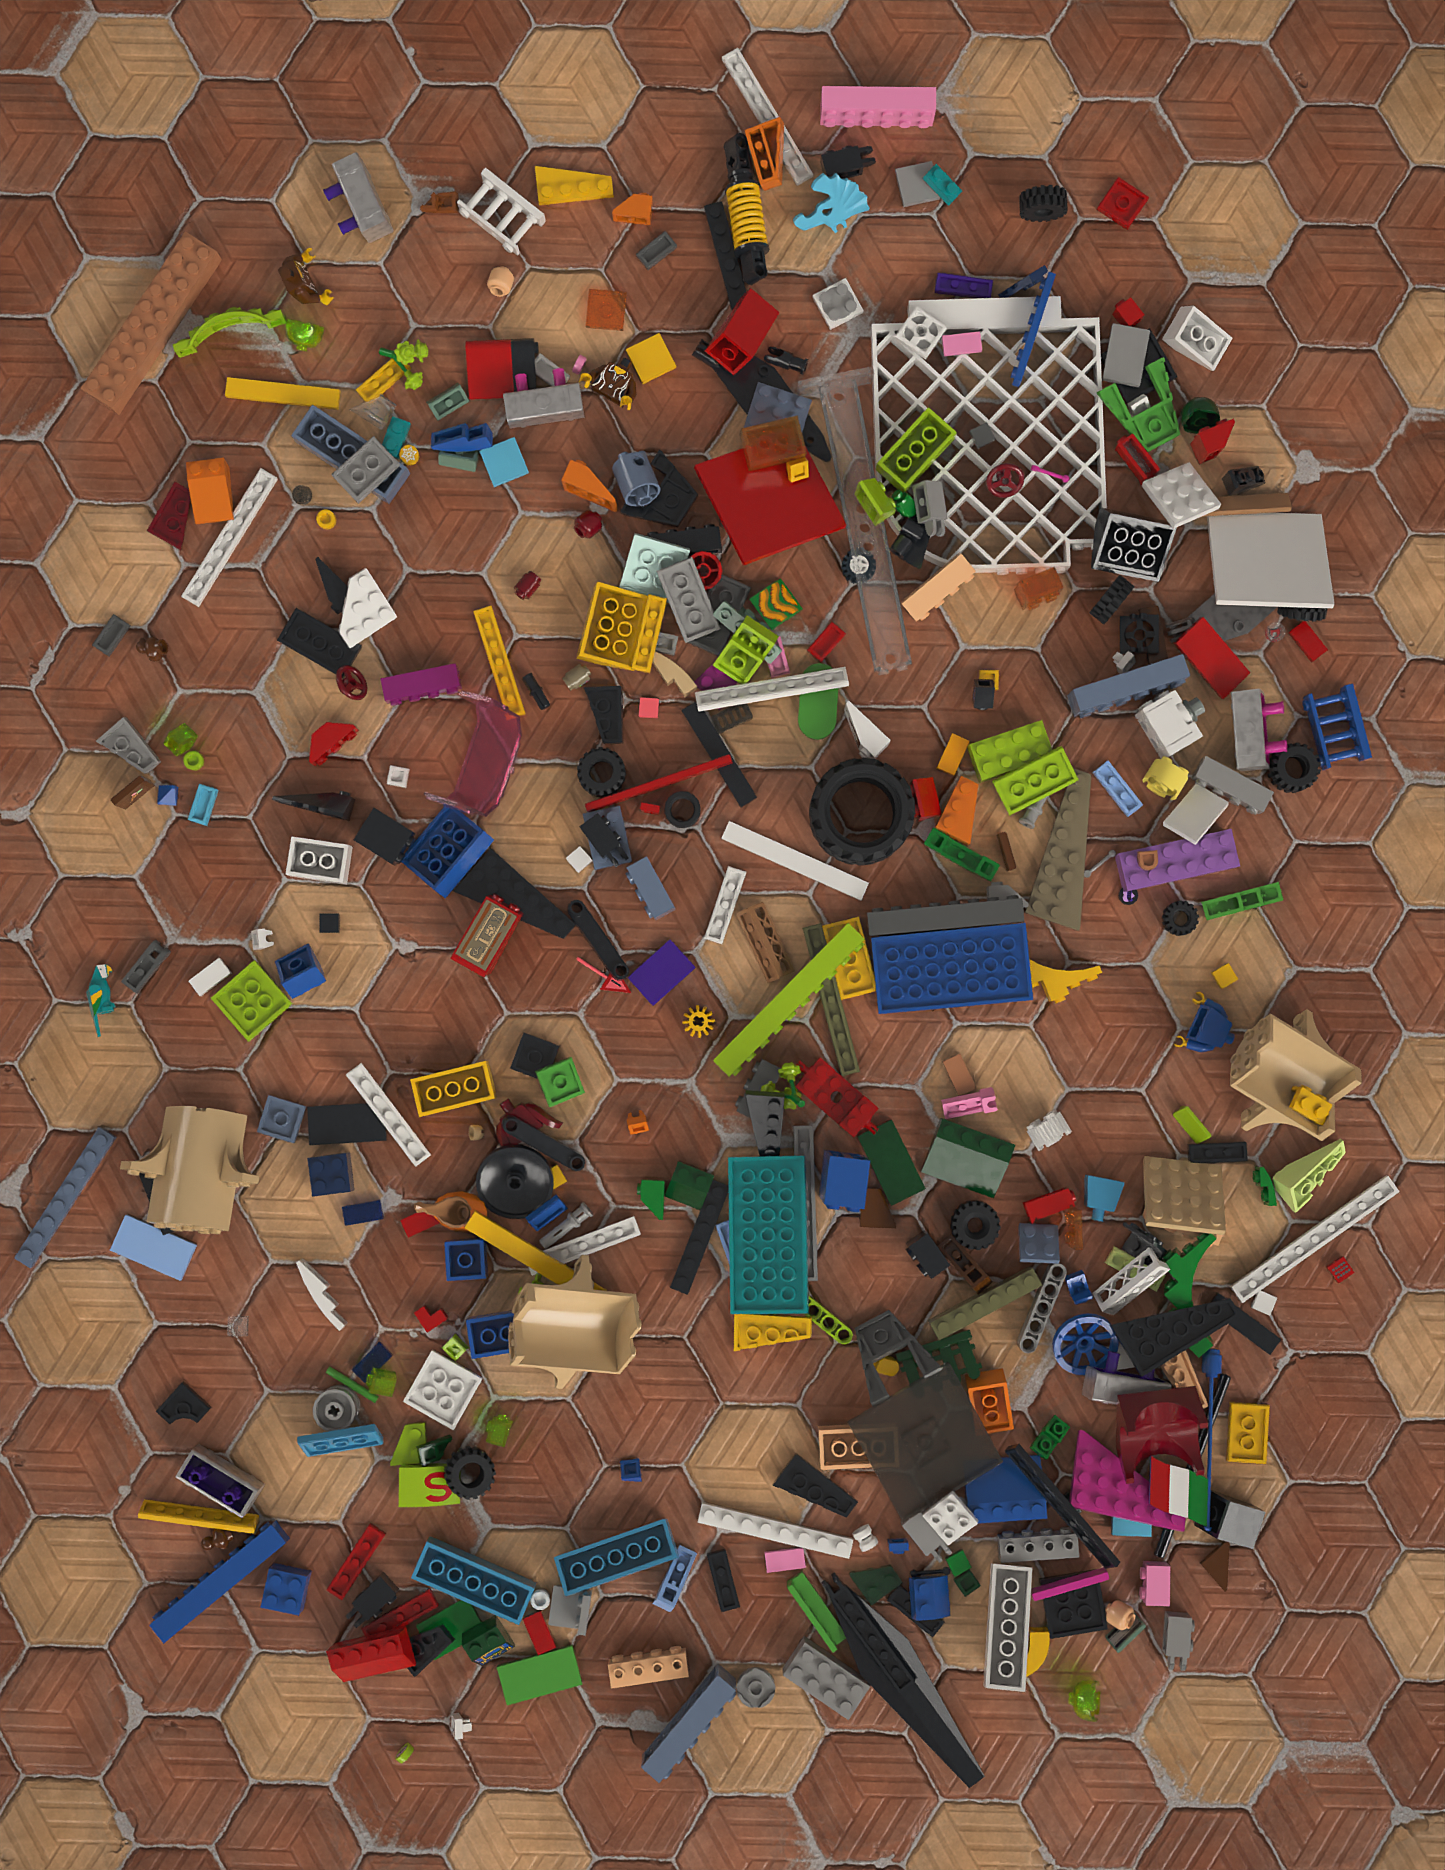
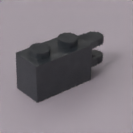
M849 145L843 147L842 150L826 151L821 155L820 161L823 173L827 177L837 173L840 178L862 175L864 167L876 163L875 157L861 159V156L872 153V146L858 148V145L853 147Z
M597 813L579 827L602 859L608 856L613 865L618 867V861L611 853L618 850L625 861L629 857L621 848L619 842L622 840L616 831L612 832L609 829L610 822L604 815L601 817Z
M384 1572L381 1573L352 1602L354 1608L346 1614V1618H352L359 1611L362 1617L356 1620L354 1624L356 1628L371 1617L375 1619L383 1611L382 1607L386 1603L390 1605L397 1598L396 1593L399 1588Z

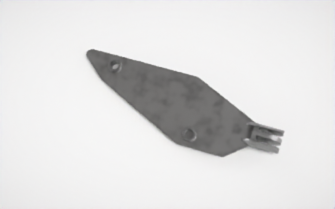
M1214 593L1190 616L1165 626L1169 628L1182 624L1181 628L1167 632L1168 636L1182 631L1185 633L1200 617H1204L1223 641L1248 634L1277 607L1217 605ZM1182 635L1170 639V642H1175Z

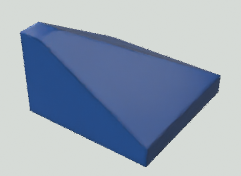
M159 785L157 804L177 806L178 787L175 785Z
M639 1459L620 1461L622 1481L642 1482Z

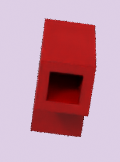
M426 1305L414 1312L427 1333L449 1318L443 1308L431 1314Z

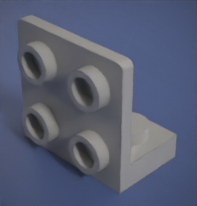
M554 1585L548 1624L578 1629V1635L586 1636L592 1590L587 1589L570 1596H565L562 1586Z

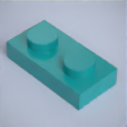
M937 164L922 178L948 206L962 192L956 183Z
M392 416L382 445L395 459H399V453L405 443L411 423Z

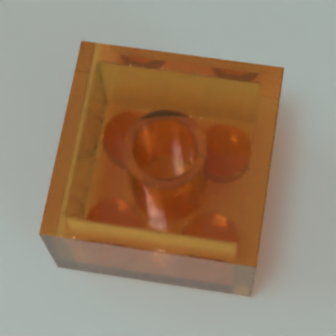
M1052 567L1019 581L1014 591L1022 610L1029 609L1031 611L1038 608L1039 604L1044 601L1046 603L1055 601L1064 587L1055 567Z

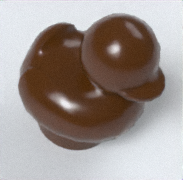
M150 637L145 640L140 638L136 645L137 651L141 654L146 653L149 660L153 662L161 660L164 654L168 653V645L163 639L159 640L155 637Z
M214 1528L212 1530V1537L207 1536L203 1538L201 1546L204 1550H211L214 1546L224 1550L234 1537L230 1530Z

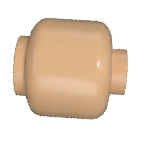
M506 267L493 268L487 282L490 292L499 297L509 294L514 276Z
M1115 1600L1105 1608L1106 1621L1119 1630L1131 1628L1135 1621L1134 1610L1131 1606L1120 1600Z

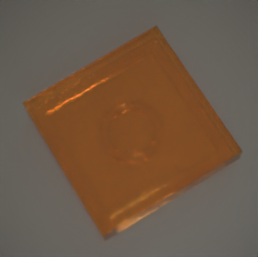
M589 289L586 328L624 331L627 292Z

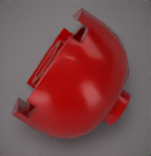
M700 551L694 553L690 557L694 560L705 590L711 589L721 579V562L711 552Z

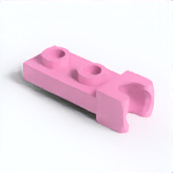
M992 1087L980 1089L976 1093L941 1100L945 1119L983 1111L984 1113L998 1110Z

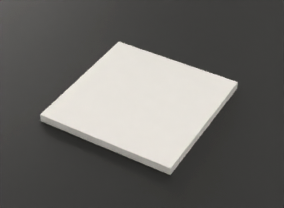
M1257 513L1207 516L1217 605L1334 607L1322 514Z

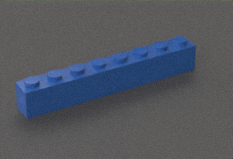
M276 1520L271 1524L269 1522L264 1524L259 1529L261 1533L256 1537L252 1534L244 1541L245 1546L241 1549L236 1547L228 1554L230 1556L228 1560L224 1561L222 1559L213 1567L215 1570L211 1574L206 1572L198 1579L200 1583L195 1587L191 1584L183 1591V1597L180 1599L178 1597L174 1598L167 1604L169 1608L166 1611L161 1609L152 1617L154 1621L149 1626L163 1644L290 1539Z

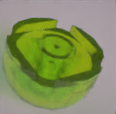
M287 319L286 336L290 343L296 345L297 350L307 352L308 348H315L320 344L324 335V327Z
M1081 1681L1075 1685L1073 1692L1069 1693V1705L1073 1706L1074 1713L1082 1720L1098 1721L1095 1714L1099 1715L1101 1695L1100 1691L1096 1692V1686H1100L1099 1681Z

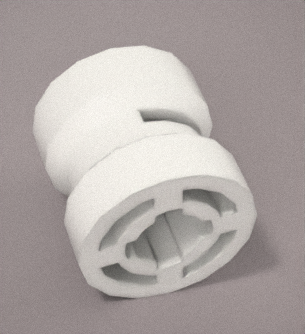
M869 1524L859 1527L852 1533L855 1540H858L860 1543L859 1547L862 1552L868 1551L878 1544L876 1536H873L871 1533L872 1529Z

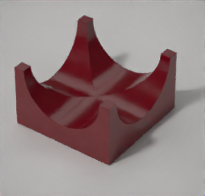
M1196 1386L1117 1395L1116 1450L1126 1484L1134 1483V1470L1143 1459L1150 1457V1455L1158 1454L1176 1456L1186 1461L1194 1469L1196 1476L1204 1475L1205 1469L1199 1447L1198 1426L1200 1429L1208 1428V1421Z

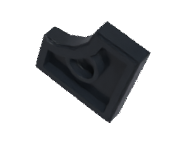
M183 1381L156 1412L169 1424L182 1418L191 1419L198 1423L212 1407Z

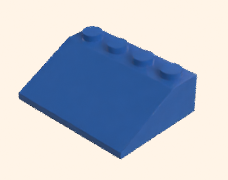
M448 802L407 850L402 863L433 890L446 898L494 839Z
M1029 1455L1042 1470L1040 1456ZM1010 1457L962 1460L966 1506L978 1519V1523L1048 1519L1046 1499Z

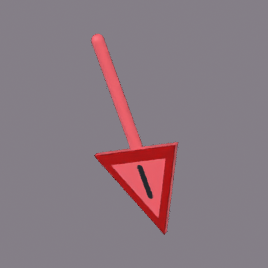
M580 957L576 958L577 961L606 979L600 990L631 993L624 980L617 981L610 974L607 976ZM616 968V969H615L616 974L619 975V976H621L620 973H619V971H618L617 968Z

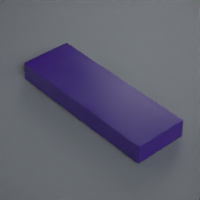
M937 272L934 293L974 299L991 298L993 280Z

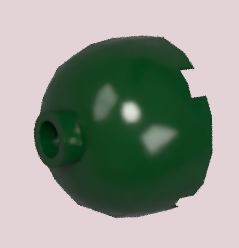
M1207 397L1191 399L1184 405L1181 411L1182 426L1189 433L1198 434L1200 429L1206 426L1212 428L1220 421L1217 405L1212 399Z

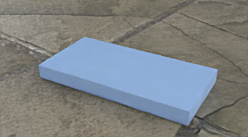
M126 1214L110 1251L181 1281L198 1244L172 1233L163 1236L160 1228H155L154 1225Z

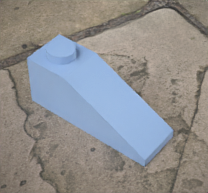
M681 1545L677 1549L679 1558L672 1560L653 1601L654 1605L668 1612L675 1608L697 1555L696 1552Z

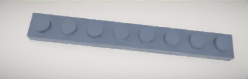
M98 1127L14 1257L16 1260L29 1268H33L117 1138L115 1135L102 1127Z

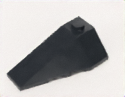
M340 791L339 794L331 792L273 796L272 798L273 801L346 821H350L355 799L350 797L351 793Z

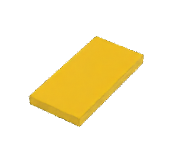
M855 917L823 925L826 943L828 944L847 923L865 939L860 918ZM865 940L863 941L865 945L857 953L853 951L849 955L851 959L844 966L840 964L835 969L837 971L835 978L841 1000L876 991L875 976Z

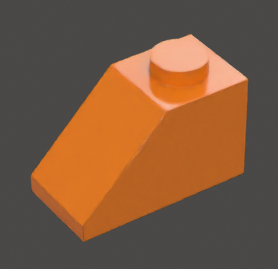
M647 193L631 195L613 209V221L651 225L653 196H649Z

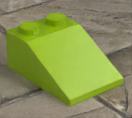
M875 478L860 481L854 495L874 526L895 513L896 504L891 497L888 498L886 496V489L882 482H877Z

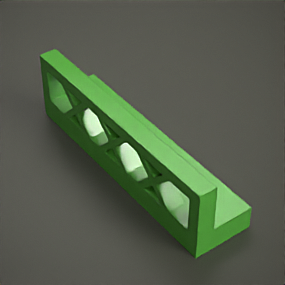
M801 1571L787 1581V1588L834 1653L838 1650L837 1645L846 1639L843 1629L804 1572Z

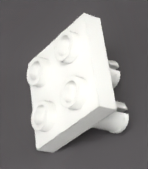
M951 1491L923 1512L922 1515L947 1545H950L978 1524V1519L966 1506V1500L963 1497H958L954 1491Z

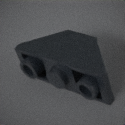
M1259 466L1232 469L1222 478L1229 496L1239 495L1266 483L1264 473Z

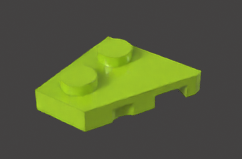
M426 1422L405 1425L390 1466L419 1463L416 1446L427 1443Z

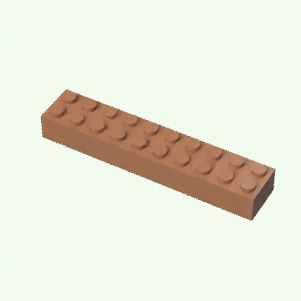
M184 232L81 387V390L87 396L120 415L222 261L216 250L189 233Z

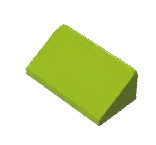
M1182 1106L1173 1113L1174 1118L1196 1144L1211 1137L1210 1132L1188 1106Z

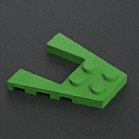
M1164 357L1145 367L1161 402L1131 417L1115 383L1097 392V395L1130 435L1132 433L1135 435L1147 452L1180 435L1176 411L1173 409V396L1169 389L1168 372L1165 370Z

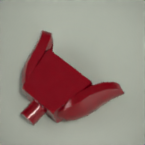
M507 1098L499 1104L505 1114L499 1119L500 1122L496 1127V1135L500 1147L518 1145L522 1142L504 1131L502 1120L507 1115H514L537 1129L542 1128L543 1125L559 1129L564 1122L555 1119L537 1104L530 1102L524 1104L521 1102L514 1106L510 1099ZM513 1120L508 1121L506 1127L512 1128L516 1122Z

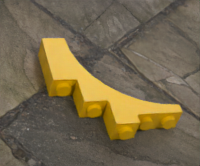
M1029 959L1032 988L1039 986L1038 982L1040 981L1048 1001H1054L1055 1004L1066 1000L1065 996L1069 994L1068 986L1070 989L1080 986V981L1087 979V982L1098 978L1097 974L1102 973L1100 966L1084 970L1065 971L1042 966Z

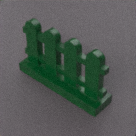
M970 1330L922 1345L936 1362L943 1360L947 1374L941 1376L937 1372L929 1376V1380L921 1382L917 1371L919 1366L914 1362L911 1351L907 1350L896 1354L898 1364L903 1363L904 1366L900 1368L901 1372H906L910 1384L907 1387L908 1392L912 1391L916 1398H921L924 1395L923 1387L931 1385L933 1391L939 1392L943 1388L942 1381L949 1379L952 1385L958 1386L961 1383L960 1375L968 1373L970 1379H978L980 1376L979 1369L982 1368L981 1363L977 1364L972 1351L975 1349L974 1343H969L972 1340ZM958 1345V1349L951 1350L952 1346ZM937 1351L940 1352V1355L933 1357L932 1353ZM961 1354L966 1368L958 1370L954 1358L955 1355Z

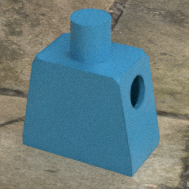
M1085 1174L1084 1206L1093 1208L1092 1220L1103 1222L1105 1211H1115L1124 1182Z

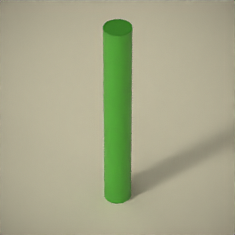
M329 1366L326 1374L376 1403L379 1398L378 1395Z

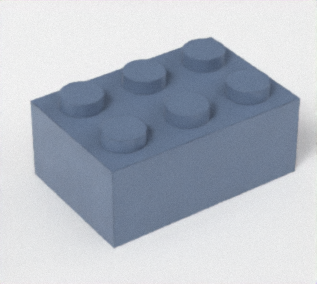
M647 856L626 867L629 872L625 874L631 885L636 884L638 889L635 892L641 902L645 900L647 906L644 908L650 918L654 917L655 920H658L676 910Z

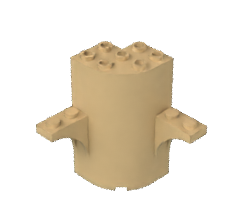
M1308 1009L1295 1016L1293 1027L1271 1013L1262 1018L1252 1029H1248L1245 1032L1244 1039L1230 1059V1063H1232L1230 1086L1256 1101L1255 1104L1245 1109L1241 1114V1128L1245 1131L1263 1124L1283 1123L1296 1126L1323 1141L1335 1132L1334 1103L1362 1083L1361 1069L1339 1056L1327 1045L1316 1028L1313 1013ZM1292 1086H1307L1312 1089L1311 1092L1313 1094H1320L1326 1097V1101L1332 1104V1108L1323 1126L1314 1123L1289 1108L1295 1092L1291 1090Z
M195 1106L166 1107L162 1133L155 1148L140 1160L121 1161L120 1169L127 1170L129 1175L139 1176V1173H143L145 1178L154 1179L147 1223H153L155 1228H171L173 1231L181 1232L182 1230L198 1231L200 1234H220L221 1231H229L235 1189L239 1188V1186L250 1187V1184H258L259 1176L253 1175L247 1169L243 1157V1140L247 1115L212 1108H197Z
M581 1255L574 1264L573 1278L567 1283L560 1285L526 1283L515 1300L512 1313H514L513 1322L509 1323L510 1365L535 1367L552 1372L556 1389H563L577 1371L621 1374L636 1355L633 1337L640 1331L642 1325L641 1319H639V1303L637 1302L636 1294L593 1290L594 1282L591 1279L592 1265L589 1262V1255Z

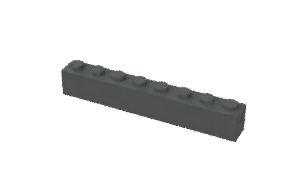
M1018 895L1006 896L1007 900H999V897L987 898L986 902H979V899H969L968 903L960 904V901H949V905L941 906V902L929 903V907H922L921 904L910 905V909L894 906L891 907V911H883V908H874L872 912L867 913L869 936L1025 922L1023 899L1018 898Z

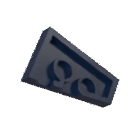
M1042 266L998 294L999 298H1008L1022 288L1026 291L1044 280L1043 275L1049 272L1046 266Z

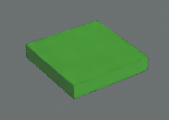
M572 1057L535 1071L548 1107L555 1106L585 1093Z

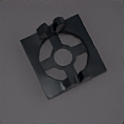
M1132 613L1130 616H1120V654L1125 655L1128 651L1132 654L1159 653V614L1148 615L1140 613V615ZM1137 621V628L1133 632H1126L1128 626ZM1143 621L1149 623L1154 631H1146L1143 628ZM1137 630L1145 632L1143 640L1135 639L1134 635ZM1133 638L1137 642V648L1131 647L1126 639ZM1147 638H1153L1150 645L1143 647V642Z

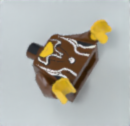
M307 248L302 254L298 253L286 257L278 272L287 292L301 304L320 303V301L325 305L330 304L334 297H329L332 291L326 289L322 295H319L303 261L309 263L316 257L309 255V252L313 249Z
M624 357L619 365L608 362L607 365L603 364L589 373H582L578 381L579 383L581 381L586 382L585 388H588L591 383L593 392L622 408L624 405H627V410L631 409V404L637 395L636 382L633 379V374L628 371L632 362Z

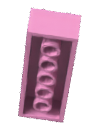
M822 86L820 125L826 127H834L835 125H843L844 127L863 126L865 128L872 126H881L883 128L900 126L901 128L918 126L919 128H928L933 126L936 112V87Z

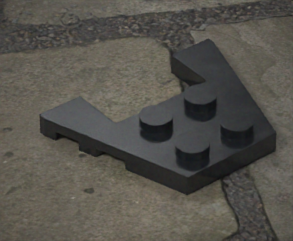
M659 450L650 465L666 475L660 484V494L646 507L629 506L625 502L620 513L678 528L697 499L698 493L677 471L665 454Z

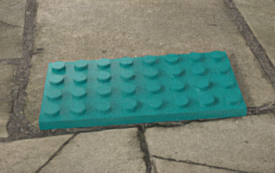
M806 1156L728 1157L730 1314L809 1313Z

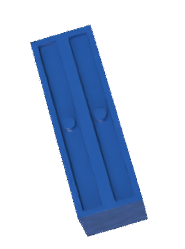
M824 1150L819 1197L828 1209L839 1210L840 1206L845 1207L847 1211L859 1212L860 1209H865L870 1168L869 1159L862 1154Z

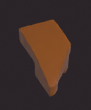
M456 191L438 193L437 195L433 192L430 195V200L425 205L422 204L420 206L422 212L458 213L457 201L459 200V194Z

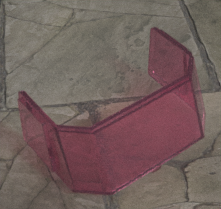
M462 690L457 695L476 705L478 721L455 790L447 798L424 792L427 800L438 805L471 815L476 814L487 817L499 806L510 775L515 770L513 766L522 737L520 716L508 710L509 707L493 698Z

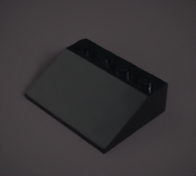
M1101 507L1094 529L1091 568L1159 582L1177 527L1173 529L1169 522L1165 520Z

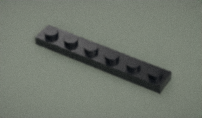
M720 201L705 205L704 211L732 311L739 299L746 293V288L738 258L734 256L731 232L723 203Z
M714 1179L712 1180L671 1283V1289L688 1295L729 1192L728 1185Z

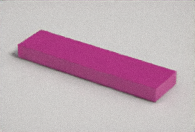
M1103 1567L1031 1588V1596L1034 1601H1038L1109 1580V1575Z

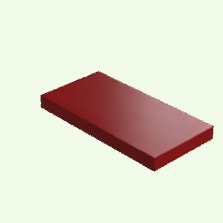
M1200 617L1174 642L1175 646L1221 699H1225L1250 674V671L1204 617Z

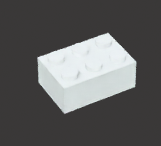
M291 837L286 875L347 885L353 847L346 844Z

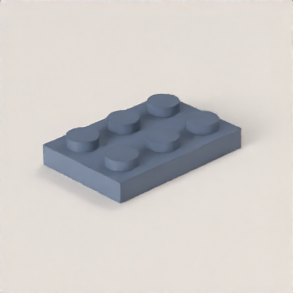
M620 806L584 813V823L597 813L601 817L604 815L610 822L609 829L612 832L616 831L622 840L619 841L621 848L629 859L625 861L618 850L611 853L612 856L616 858L619 865L632 862ZM589 841L594 869L599 870L614 866L608 856L602 859Z

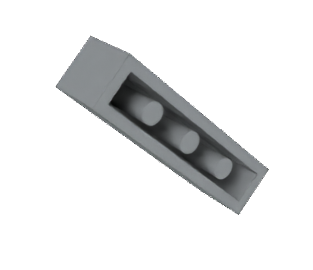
M1207 756L1201 759L1191 778L1195 780V784L1212 789V793L1217 796L1229 798L1230 803L1246 807V811L1253 815L1264 812L1274 793Z

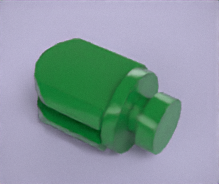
M900 489L896 490L891 496L896 504L895 508L901 516L913 517L916 514L915 501L907 492H902Z

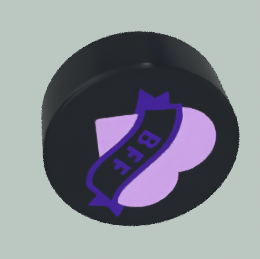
M1121 888L1118 898L1122 904L1131 905L1137 901L1138 892L1137 890L1124 892L1123 888Z

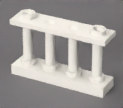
M485 168L481 172L483 185L467 204L463 203L460 199L457 201L459 213L466 219L468 217L501 242L507 252H513L518 256L520 252L518 245H516L532 224L535 225L537 223L542 227L546 222L545 215ZM494 189L498 196L480 216L472 209L488 190ZM507 200L512 204V208L495 228L487 220L501 203ZM523 212L527 219L509 239L502 231L517 213Z

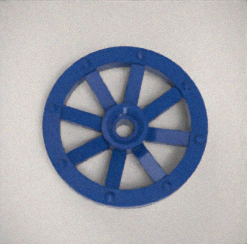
M1089 1313L1076 1315L1066 1320L1056 1331L1052 1343L1053 1353L1058 1364L1064 1370L1076 1375H1085L1087 1366L1105 1368L1108 1351L1117 1352L1119 1340L1109 1326L1111 1325L1110 1321L1100 1315ZM1092 1323L1086 1331H1083L1081 1324ZM1099 1325L1107 1330V1332L1092 1334ZM1074 1327L1076 1328L1077 1333L1075 1335L1067 1334L1069 1330ZM1110 1338L1109 1348L1095 1342V1340ZM1062 1340L1073 1341L1061 1350ZM1093 1348L1105 1354L1097 1362H1095L1091 1352ZM1076 1349L1072 1363L1063 1358ZM1082 1353H1086L1090 1365H1078Z

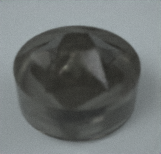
M298 485L294 488L292 497L297 504L306 505L312 499V492L309 487Z

